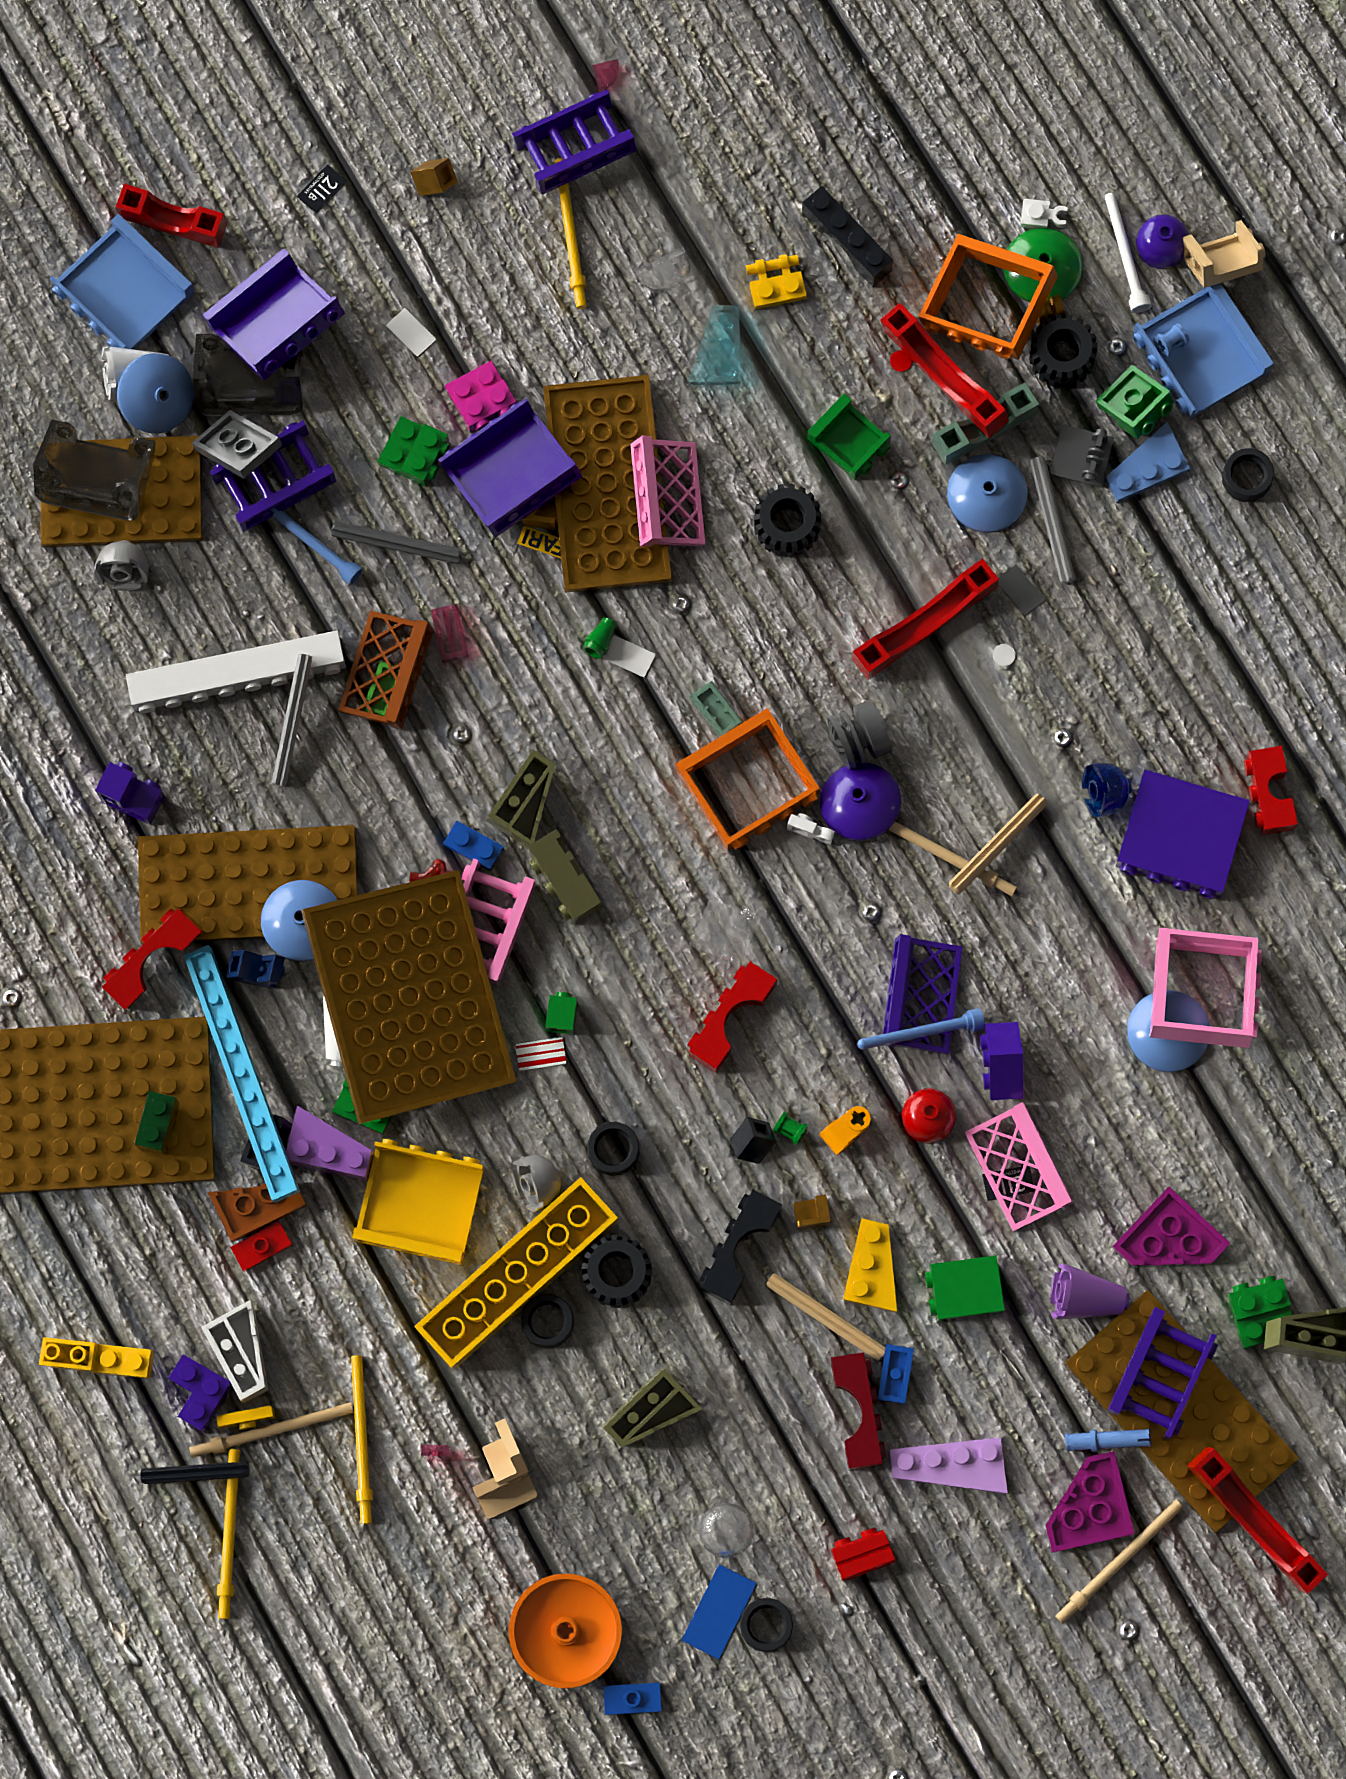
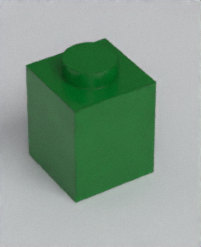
M556 992V996L549 995L546 1032L574 1035L578 1002L577 998H572L571 993Z

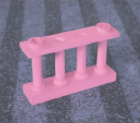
M473 858L472 864L466 865L462 875V880L465 881L463 886L469 908L504 920L503 923L507 924L504 933H499L498 935L475 927L478 940L492 944L497 949L494 959L489 958V960L483 958L489 982L499 986L536 888V882L534 879L524 877L522 883L514 884L479 872V860ZM474 881L512 894L513 898L516 899L513 909H504L470 897L469 894Z

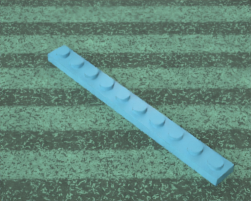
M207 945L184 955V959L271 1200L276 1203L299 1193L300 1190L213 950Z

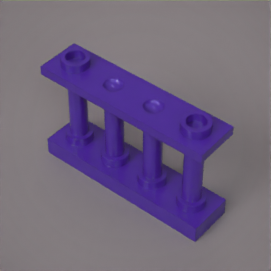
M608 90L594 93L579 103L529 126H523L518 131L512 133L517 151L527 147L539 169L534 175L541 195L637 151L630 129L619 132L607 110L612 108ZM597 114L611 137L601 143L594 141L584 123V120ZM573 125L587 148L575 155L571 153L560 131ZM549 136L563 159L551 166L547 164L536 144Z
M304 420L299 423L289 424L283 432L275 435L279 437L282 446L271 457L287 483L285 488L277 492L272 491L260 468L257 467L250 474L262 493L263 498L255 504H249L233 477L235 473L219 464H216L214 469L210 471L215 484L224 481L240 510L239 513L235 514V517L243 532L271 518L274 514L271 509L276 508L278 511H284L337 482L330 465L319 466L303 437L309 435ZM292 443L295 444L310 470L309 474L301 479L294 476L280 452L281 449Z
M1155 1307L1107 1412L1117 1416L1121 1410L1124 1412L1129 1410L1167 1428L1163 1438L1169 1440L1172 1434L1178 1436L1184 1423L1180 1416L1206 1359L1212 1360L1218 1344L1214 1343L1216 1335L1212 1333L1208 1337L1207 1342L1166 1324L1167 1320L1162 1319L1165 1311ZM1155 1334L1159 1336L1161 1334L1166 1335L1202 1352L1196 1366L1193 1367L1156 1350L1155 1346L1151 1344ZM1151 1359L1190 1377L1184 1393L1144 1375V1371L1140 1370L1143 1360L1149 1361ZM1139 1384L1179 1403L1173 1417L1170 1418L1132 1400V1396L1128 1395L1131 1386H1138Z

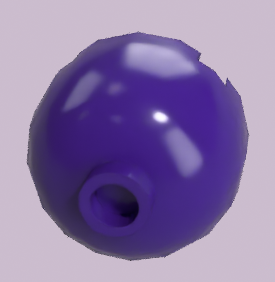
M1168 214L1155 215L1149 218L1141 226L1136 239V247L1141 260L1150 267L1157 269L1178 265L1184 256L1182 238L1189 235L1188 230L1182 221Z

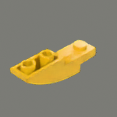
M43 1337L39 1365L80 1372L150 1379L155 1351Z

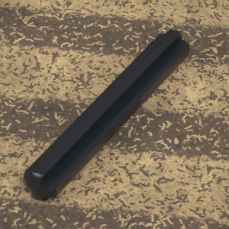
M248 1462L143 1468L140 1472V1479L143 1484L245 1478L250 1475V1465Z

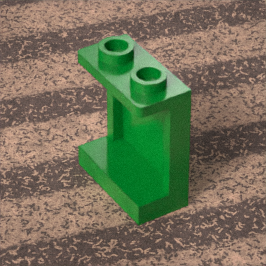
M843 393L808 430L807 439L855 480L859 475L865 476L873 467L872 462L877 456L882 458L891 448V435L888 432L884 434L851 405L852 400Z
M997 1255L930 1264V1271L925 1272L927 1289L932 1288L934 1298L929 1299L931 1316H936L937 1322L953 1318L1004 1313Z

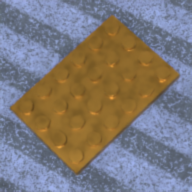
M199 436L40 442L42 547L108 545L122 540L130 541L133 544L202 541L201 453L195 451L192 442Z

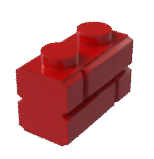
M874 1527L861 1532L862 1538L851 1541L850 1537L834 1542L835 1548L830 1551L842 1582L896 1562L884 1530L878 1532L877 1528Z

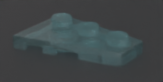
M739 305L712 306L695 363L688 379V386L741 384Z

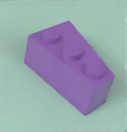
M297 1106L286 1150L290 1165L368 1182L374 1157L372 1150Z

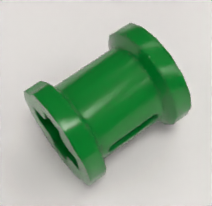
M784 1111L777 1121L773 1132L775 1134L781 1133L791 1139L793 1144L797 1146L809 1125L799 1123L789 1117L788 1112Z

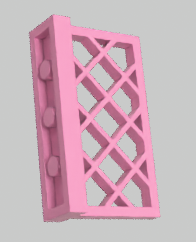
M641 436L631 443L640 546L651 547L654 544L704 546L705 534L695 442L653 440L652 436ZM653 447L660 448L667 455L662 463L654 456ZM678 449L688 450V462L686 464L675 454ZM669 459L680 468V471L675 476L664 466ZM659 471L670 481L665 488L656 481V474ZM683 472L691 480V486L688 490L678 480ZM672 484L683 494L678 501L667 492ZM661 497L672 506L667 514L659 507L658 500ZM685 498L693 504L694 511L691 515L680 506ZM675 510L686 520L680 527L669 517ZM664 522L675 532L671 537H662L661 525ZM688 523L696 530V539L689 538L682 531Z
M1022 1102L1012 1109L965 1132L1013 1232L1061 1208L1074 1204L1025 1103ZM1011 1116L1016 1124L1013 1137L998 1132L1001 1121ZM996 1124L995 1130H992V1129H989V1128H988V1127H990V1126ZM982 1130L993 1133L988 1149L978 1146L973 1135ZM1018 1132H1020L1023 1140L1017 1138ZM997 1135L1011 1139L1007 1155L992 1150ZM1015 1141L1027 1146L1029 1151L1025 1161L1010 1157ZM980 1150L987 1152L985 1159ZM990 1154L1005 1158L1000 1173L989 1170L987 1162ZM1031 1156L1036 1165L1029 1163ZM1009 1160L1024 1164L1019 1180L1004 1175ZM1027 1166L1039 1170L1041 1176L1037 1186L1022 1181ZM992 1175L999 1177L997 1184ZM1003 1178L1017 1183L1013 1198L1001 1194L999 1187ZM1043 1181H1044V1183H1045L1047 1189L1041 1188V1185H1042V1182H1043ZM1021 1184L1036 1189L1031 1205L1016 1200ZM1039 1191L1050 1194L1055 1205L1045 1210L1036 1207L1035 1203ZM1004 1199H1005V1200H1008V1201H1011V1204H1010V1206H1009V1209H1008V1207H1007V1205H1006ZM1015 1203L1029 1207L1026 1219L1015 1223L1011 1215ZM1033 1209L1040 1211L1039 1213L1031 1216Z

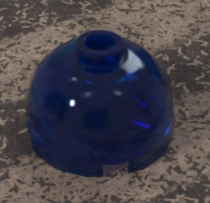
M1103 762L1087 765L1082 776V789L1088 790L1090 798H1084L1085 805L1093 817L1113 815L1125 806L1132 786L1129 778L1126 777L1125 773L1117 765Z

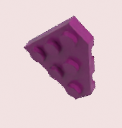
M1168 1186L1112 1248L1132 1267L1211 1265L1228 1247L1230 1242Z
M1114 1451L1087 1457L1045 1525L1051 1553L1134 1535Z

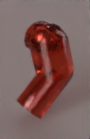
M436 859L425 873L410 872L409 882L446 873V863L442 859Z

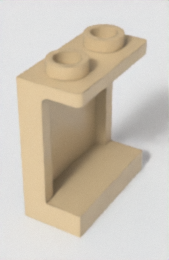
M1241 220L1236 222L1235 234L1199 245L1192 234L1182 238L1184 243L1183 260L1204 288L1263 270L1265 249L1262 243L1256 241L1252 230L1247 228Z

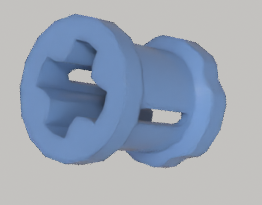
M1175 324L1169 332L1163 335L1158 334L1153 340L1160 355L1167 357L1179 346L1184 347L1188 345L1189 336L1183 326Z

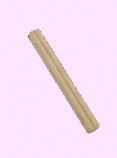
M1035 794L949 882V888L954 893L961 894L1046 807L1047 800L1042 795Z
M773 1273L766 1283L768 1288L875 1360L880 1361L883 1358L885 1347L777 1274Z

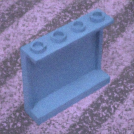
M117 214L111 220L113 227L58 279L53 275L50 277L53 284L51 290L60 300L63 301L66 298L72 304L70 309L79 318L84 316L90 322L88 326L98 336L103 334L108 339L106 342L108 346L135 350L186 302L195 291L191 282L121 215Z
M1221 283L1204 288L1143 325H1140L1139 322L1136 323L1133 331L1134 335H1132L1136 346L1139 349L1143 348L1148 355L1147 361L1154 371L1158 370L1162 377V385L1172 392L1177 399L1175 403L1182 414L1186 413L1189 419L1194 418L1271 372L1274 365ZM1175 324H1180L1188 333V345L1184 347L1179 346L1172 351L1171 355L1163 357L1154 345V337L1158 334L1163 335L1169 332Z

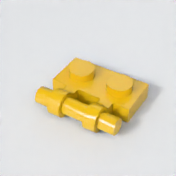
M784 254L779 255L778 259L768 261L760 259L755 260L754 264L745 265L747 276L758 274L759 280L749 282L755 310L807 299L801 271L790 273L789 267L799 265L798 255L787 257ZM781 269L782 275L767 278L766 272Z

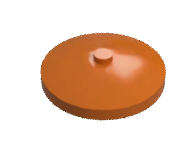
M555 1574L538 1580L522 1593L510 1616L509 1641L516 1661L530 1677L554 1688L580 1687L600 1677L614 1661L621 1643L622 1624L615 1602L599 1584L576 1574Z

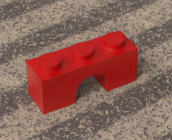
M1282 746L1250 751L1247 760H1244V769L1246 776H1251L1252 786H1249L1251 802H1256L1258 812H1254L1256 828H1261L1262 835L1295 830L1298 823L1293 798L1277 799L1271 795L1268 789L1269 782L1284 778L1287 773Z

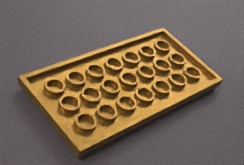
M649 375L543 386L547 428L568 457L572 458L582 474L580 479L555 495L565 593L672 582L668 545L654 544L651 547H641L639 538L631 443L641 436H652V439L656 440ZM653 447L654 456L658 459L657 448ZM659 471V472L656 474V481L661 485L660 471ZM663 497L658 500L659 507L664 511ZM665 522L661 525L662 537H667Z
M355 825L138 836L140 943L144 944L141 939L151 928L156 931L163 924L160 919L171 908L174 911L182 908L204 930L194 942L265 938L261 928V914L265 902L277 888L292 881L308 880L317 882L328 888L337 900L357 896ZM298 913L295 916L297 921L303 920L302 913Z
M1149 1290L1145 1291L1127 1310L1118 1315L1064 1363L1106 1411L1155 1307L1165 1311L1162 1319L1167 1320L1166 1324L1186 1332ZM1155 1334L1151 1342L1156 1350L1193 1367L1196 1366L1202 1353L1163 1334L1160 1336ZM1208 1358L1180 1416L1184 1423L1178 1436L1172 1434L1169 1440L1163 1438L1167 1428L1129 1410H1126V1412L1121 1410L1117 1416L1108 1412L1123 1430L1150 1428L1151 1447L1140 1446V1450L1214 1533L1233 1517L1187 1467L1206 1447L1214 1448L1223 1457L1254 1497L1260 1494L1299 1459L1212 1360ZM1144 1359L1140 1370L1144 1371V1375L1183 1393L1190 1377L1151 1359L1149 1361ZM1139 1384L1138 1386L1132 1385L1128 1395L1132 1396V1400L1170 1418L1173 1417L1179 1404Z

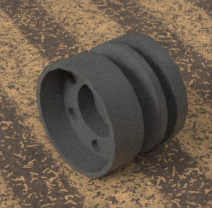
M870 699L853 706L855 717L853 720L850 719L844 710L839 713L841 725L834 714L827 717L831 742L838 757L842 759L847 769L855 767L853 754L860 764L865 763L864 750L866 749L875 759L892 752L891 743L883 721Z

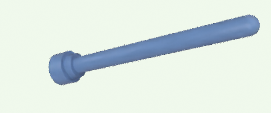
M276 508L271 509L274 512L273 518L340 570L341 579L348 585H353L360 578L363 568L355 562L351 563L350 561L345 562L286 513L278 511Z
M977 1008L968 1010L961 1018L862 1038L858 1041L857 1045L860 1049L864 1050L962 1028L974 1032L983 1030L985 1022L982 1011Z

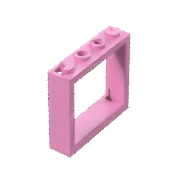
M1159 928L1156 941L1150 1038L1249 1048L1252 1038L1257 1039L1258 1022H1254V1014H1258L1260 998L1255 997V989H1260L1261 973H1256L1257 965H1261L1262 950L1258 949V938ZM1169 949L1246 957L1242 1030L1164 1021Z

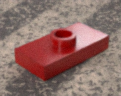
M278 1220L230 1248L243 1272H246L293 1245Z

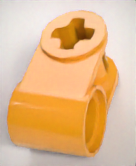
M854 1106L839 1119L829 1124L819 1133V1136L837 1156L868 1129L871 1120L870 1113L864 1107ZM863 1114L865 1116L863 1118L864 1125L861 1126L858 1123L853 1125L852 1115L860 1116Z

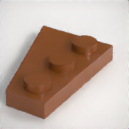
M266 1184L249 1188H234L221 1192H208L232 1243L307 1207L300 1192L276 1203L273 1202Z

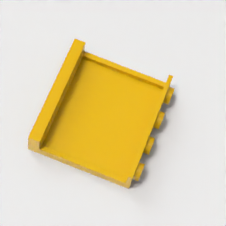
M383 1139L382 1143L375 1141L374 1146L376 1149L357 1228H354L352 1236L354 1242L462 1265L484 1174V1166L479 1164L480 1160L471 1157H463V1161L453 1159V1154L444 1151H437L436 1155L426 1153V1148L416 1145H410L409 1149L399 1147V1142L389 1139Z

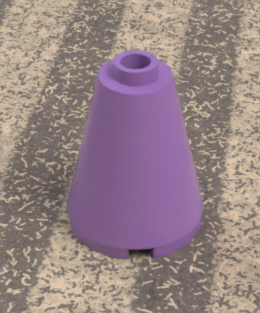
M1060 1264L1058 1266L1062 1270L1061 1273L1055 1272L1050 1294V1303L1055 1304V1311H1051L1053 1319L1062 1320L1120 1315L1124 1309H1128L1130 1294L1126 1293L1125 1287L1068 1264Z

